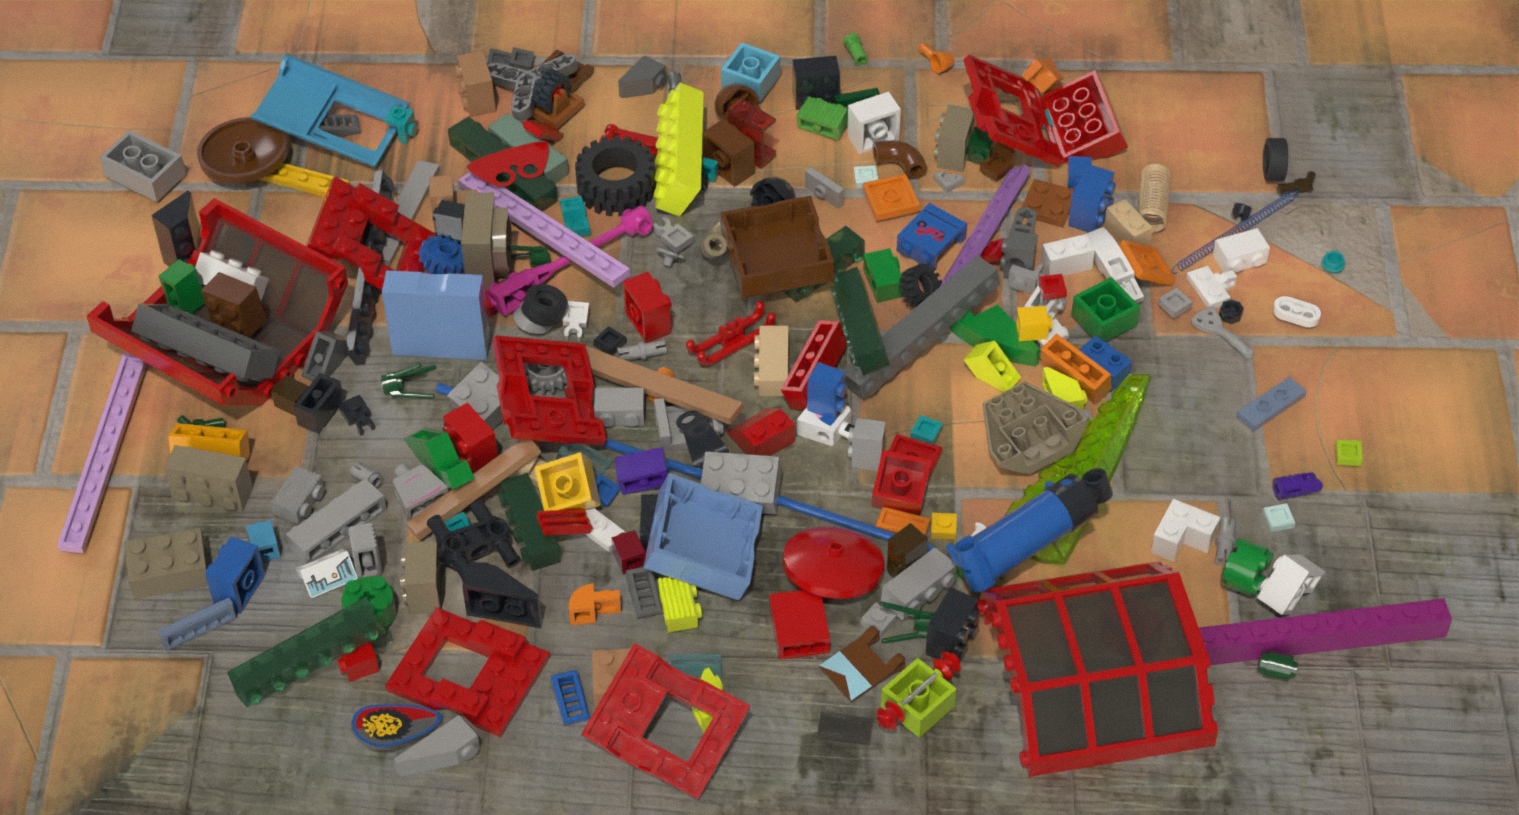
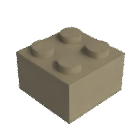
M948 104L946 113L941 114L940 126L942 127L936 130L935 142H938V144L935 146L934 158H937V168L963 172L967 161L968 144L974 128V113L971 108Z
M437 541L406 542V552L401 553V567L404 568V574H400L403 603L408 604L410 614L433 613L436 607L441 609L442 570Z

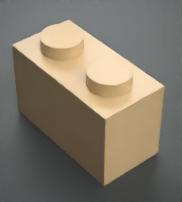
M1126 199L1107 207L1104 227L1119 243L1122 240L1150 246L1152 226Z

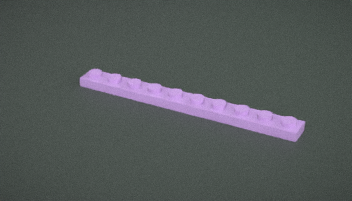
M472 172L458 179L459 187L463 190L477 189L478 193L494 192L496 208H508L512 222L613 288L631 276L630 268L506 188L491 185Z
M123 353L57 544L59 551L84 553L147 366L146 362L131 354Z

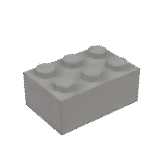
M128 130L100 156L105 177L155 202H158L186 175L182 155L131 130Z
M705 452L701 484L714 491L731 494L763 505L762 513L776 514L782 474L780 458L776 456Z

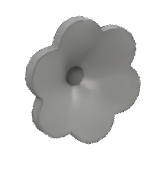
M657 247V251L665 256L663 265L671 267L674 259L685 258V256Z

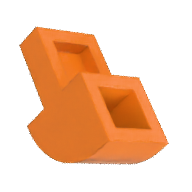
M593 583L578 588L569 600L570 625L596 623V615L621 613L620 590L594 592Z

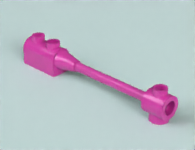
M643 206L633 210L627 209L620 217V225L591 240L590 243L598 248L623 233L629 236H634L637 233L646 235L653 226L651 216ZM563 256L552 263L525 269L519 273L513 272L507 280L499 284H491L486 291L487 298L492 307L505 316L518 308L524 301L530 287L542 284L555 271L573 261Z

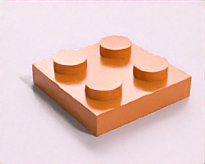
M906 174L862 184V190L876 221L920 212V204Z
M1122 240L1119 244L1135 273L1134 276L1139 280H1148L1170 286L1176 280L1156 247Z

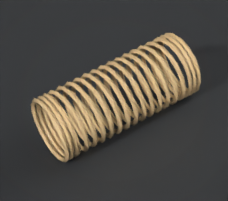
M1161 164L1148 165L1144 167L1141 173L1138 213L1147 220H1161L1158 222L1147 221L1151 224L1160 223L1158 225H1151L1153 228L1152 232L1164 229L1167 221L1171 173L1167 167ZM1151 171H1160V172H1163L1164 174L1159 173V172H1152V173H1148V172H1151ZM1150 177H1160V178H1163L1164 180L1159 179V178H1151V179H1148V178H1150ZM1147 217H1151V218L1161 217V218H1159V219H1149V218H1147Z

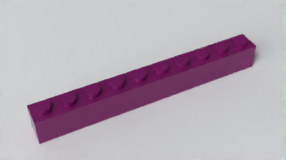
M1445 598L1206 626L1199 627L1209 656L1210 665L1259 660L1261 659L1262 652L1269 653V650L1293 656L1443 638L1447 636L1452 618Z

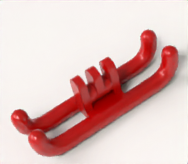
M758 301L754 312L743 320L738 316L734 319V323L729 321L726 323V327L724 325L720 326L719 333L697 345H695L693 340H688L686 342L687 351L691 354H697L699 364L710 366L754 342L755 335L760 334V328L746 336L744 335V329L753 325L762 317L765 310L764 302ZM772 312L768 313L763 326H774L776 315ZM719 343L724 347L707 357L704 352Z

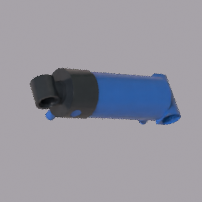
M1095 468L1084 473L1082 480L1075 474L1070 473L1056 483L1048 481L1044 486L1045 490L1041 494L973 537L968 535L958 541L956 545L953 543L948 544L946 551L951 554L952 562L963 570L970 590L982 592L996 584L995 580L1066 534L1077 530L1097 517L1099 512L1097 504L1104 503L1113 496L1106 471L1101 468Z

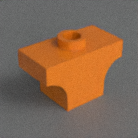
M1051 58L1035 59L1028 66L1029 68L1021 74L1041 94L1050 92L1064 79L1057 70L1056 63Z

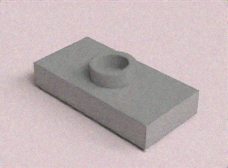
M812 167L805 171L806 188L837 209L844 205V188Z

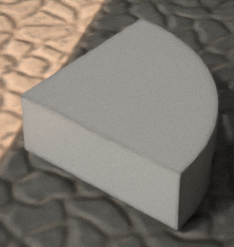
M938 172L933 175V180L946 193L965 184V178L957 173L953 175Z

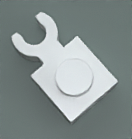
M567 301V308L563 317V326H567L564 330L565 341L569 340L571 333H576L578 342H581L582 329L580 327L587 328L589 303Z

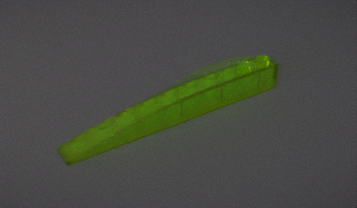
M1129 374L1111 393L1112 399L1102 403L1097 409L1099 412L1093 420L1088 419V424L1074 451L1053 462L1050 467L1043 469L1038 474L1039 480L1033 486H1027L1023 491V498L1020 501L1015 500L1004 516L1041 494L1045 490L1046 482L1052 481L1056 483L1070 473L1075 474L1082 480L1083 474L1087 471L1101 468L1106 471L1110 482L1139 416L1152 378L1151 375ZM1088 523L1066 534L1030 557V559L1043 564H1066Z

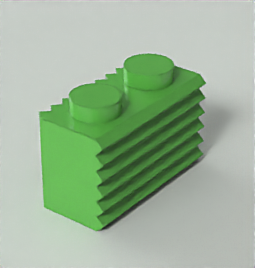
M808 96L796 115L798 128L839 140L848 124V109L840 104L835 105L830 102L827 103L821 98H811Z

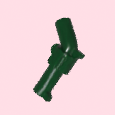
M181 415L177 419V423L225 428L224 418L206 421L204 419H195L191 422L184 415Z

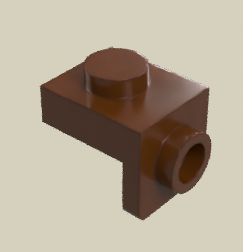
M995 143V152L980 164V171L998 181L1009 170L1014 168L1016 152L1005 144Z

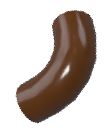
M898 140L873 142L872 150L876 164H900L904 168L907 177L911 179L920 178L927 172V165L923 156L910 144Z

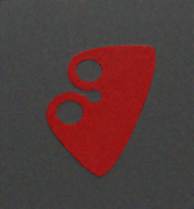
M534 142L505 149L479 158L466 167L485 182L497 187H505L511 185L516 179L515 172L510 169L512 165L518 166L517 171L524 178L540 176L547 164L549 143ZM533 164L537 166L538 170L536 173L529 175L524 173L523 168L526 165ZM499 173H508L510 175L509 181L500 183L496 180V176Z

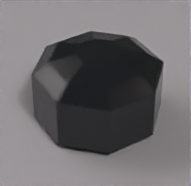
M1231 299L1222 303L1219 315L1223 321L1229 323L1239 322L1243 316L1244 308L1240 302Z

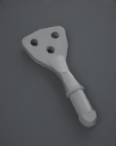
M1213 307L1199 311L1192 318L1191 324L1203 332L1224 337L1245 359H1252L1254 357L1252 348H1249L1241 341L1240 337L1230 333L1222 326L1221 318Z

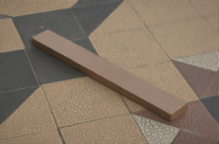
M586 346L591 372L598 377L629 388H644L645 394L659 399L664 398V401L689 410H696L705 416L730 425L744 409L743 402Z

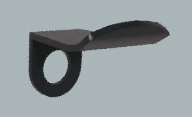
M691 410L677 418L676 425L684 433L694 467L703 470L705 452L729 453L728 447L701 413ZM695 416L692 421L682 423L686 417Z

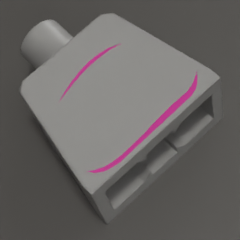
M401 464L395 469L397 477L392 481L394 493L407 521L448 493L447 485L424 465H419L410 470L406 464Z

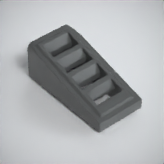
M327 114L321 126H319L320 130L337 137L361 133L357 115Z
M644 567L626 570V581L637 619L663 614L653 571ZM647 579V583L635 585L636 581ZM639 589H650V591L637 593ZM652 596L651 600L639 602V598ZM652 604L655 606V609L641 610L642 606Z

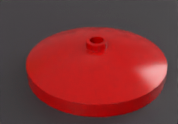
M816 527L801 531L789 539L784 548L782 564L789 579L803 590L822 597L845 599L858 597L875 589L883 578L885 560L878 546L857 532L838 527Z

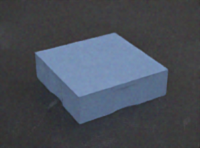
M386 270L382 297L392 355L487 360L491 337L488 316L484 308L485 290L483 275L427 274L422 272Z
M669 473L658 493L644 568L740 600L751 580L755 556L754 542L759 532L763 505L731 494L714 491L703 484Z

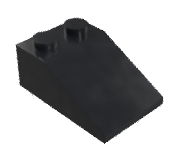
M470 561L462 584L467 616L535 628L542 627L540 601L537 593L496 565H491L487 562Z

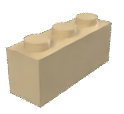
M760 326V334L755 335V350H759V354H754V368H759V372H754V386H759V396H784L781 388L788 377V326Z

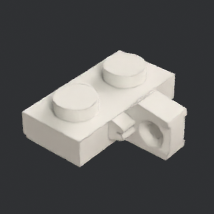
M1205 266L1188 272L1186 279L1206 307L1216 309L1221 307L1224 301L1231 299L1226 291L1230 287L1236 286L1237 275L1233 270L1223 272L1221 275L1219 273L1213 274L1210 268Z

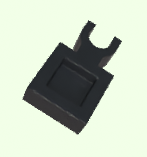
M360 394L338 404L339 411L348 425L356 424L360 436L364 435L363 426H369L372 431L375 430L374 423L369 418L371 417L370 409Z

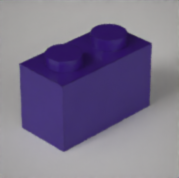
M663 447L615 457L617 482L623 495L659 488L670 473L669 463Z

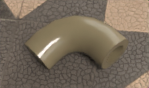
M720 218L710 228L700 243V251L706 258H717L727 249V242L721 233Z

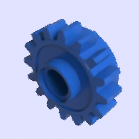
M437 235L436 239L429 236L428 240H423L418 254L420 256L419 262L423 263V267L429 273H465L462 246L458 244V239L452 241L448 235L445 238Z

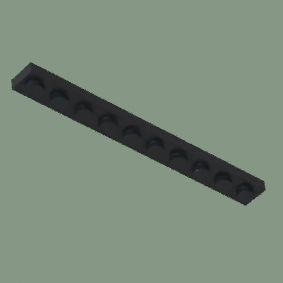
M383 169L375 171L372 190L391 200L392 191L394 190L393 180L387 176ZM367 221L363 245L382 255L381 262L383 260L382 252L386 241V232ZM361 268L358 269L345 347L346 354L355 365L365 364L366 353L368 352L369 334H371V321L374 315V302L377 296V287L366 282Z

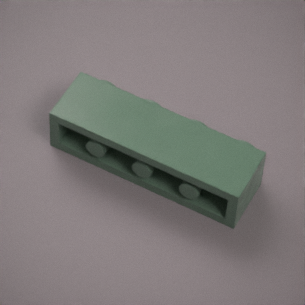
M509 113L488 125L489 142L500 151L534 142H546L525 130L522 122L515 119ZM549 144V156L543 173L535 177V179L549 188L568 175V160L565 155L557 152ZM533 164L526 165L523 168L530 175L538 170L537 166Z

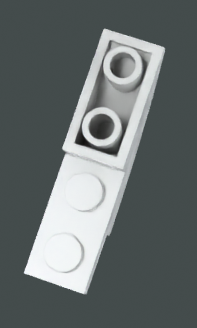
M1104 227L1086 233L1095 250L1094 261L1101 275L1104 274L1106 279L1112 277L1136 303L1142 302L1144 295L1134 278L1135 273L1110 233Z

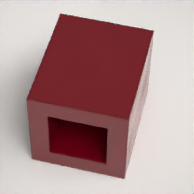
M636 530L623 532L611 537L612 551L622 575L626 574V570L644 567L646 552Z

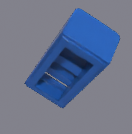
M577 670L551 675V686L564 726L590 720ZM573 684V687L560 690V686ZM575 692L576 696L572 697H562V695ZM575 701L579 703L578 705L565 707L566 703ZM581 709L582 714L568 717V712Z

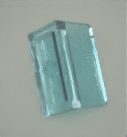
M669 654L668 664L681 672L700 679L704 669L709 667L713 675H718L721 680V654Z

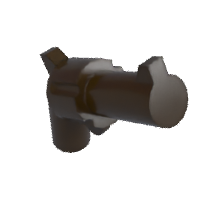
M1309 171L1306 178L1295 179L1294 182L1278 184V193L1282 195L1285 192L1299 190V193L1308 190L1313 191L1312 185L1316 177L1315 172Z

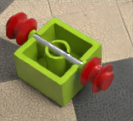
M944 651L941 653L942 660L937 658L933 660L934 670L919 658L914 660L881 689L882 708L877 709L878 723L885 729L895 730L897 728V721L919 738L955 707L957 689L948 681L953 679V673H960L961 671L959 658L954 653Z

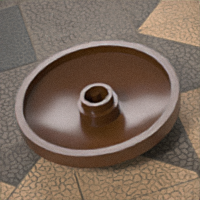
M250 117L229 120L211 129L201 139L197 148V157L202 171L210 178L224 183H246L261 179L278 169L287 157L289 146L285 132L255 121Z

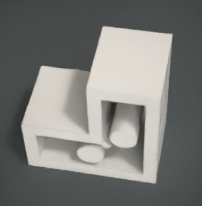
M1173 499L1154 534L1151 553L1175 562L1183 544L1208 553L1217 535L1220 517Z
M1302 555L1280 556L1273 565L1274 571L1270 578H1266L1260 585L1259 590L1261 592L1257 598L1281 615H1290L1304 593H1312L1326 571Z

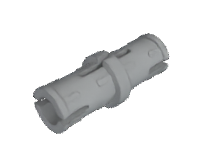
M664 339L649 343H643L642 341L638 342V345L617 348V354L621 355L618 358L626 361L640 358L642 361L646 360V357L667 354L666 347H663L665 345Z
M1224 517L1220 520V531L1216 537L1217 554L1215 563L1221 566V560L1224 558L1223 567L1226 566L1230 552H1232L1236 542L1234 537L1236 520L1231 518L1230 525H1228L1229 517Z

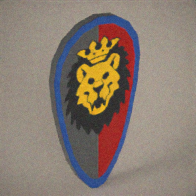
M369 705L360 708L354 714L351 729L355 738L363 745L373 749H389L429 734L441 723L442 715L438 711L417 705Z

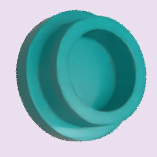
M1330 251L1322 258V267L1329 272L1337 273L1345 267L1344 256L1338 251Z

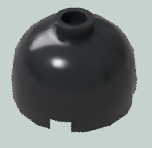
M779 177L764 178L754 184L750 191V196L753 195L751 206H765L778 201L796 198L791 184Z

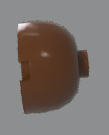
M734 83L725 86L716 95L714 102L715 113L720 121L725 119L730 124L736 127L740 126L742 129L750 125L757 117V103L760 104L757 93L750 87Z

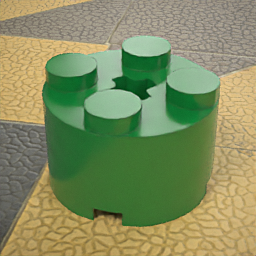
M1238 538L1234 545L1239 547L1236 552H1230L1222 579H1225L1222 582V586L1250 596L1257 595L1260 585L1266 579V576L1263 575L1266 566H1270L1274 552L1269 551L1268 547Z
M381 576L361 577L356 580H350L345 584L341 602L347 626L362 636H376L385 632L391 622L393 623L396 619L393 592L385 578Z

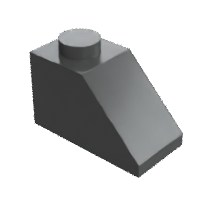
M644 55L618 80L619 97L628 98L654 94L666 83L665 65Z
M316 331L301 376L311 381H314L319 373L330 377L344 360L347 338L332 331Z

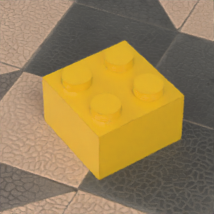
M580 452L534 467L544 511L587 510L601 505L591 459Z

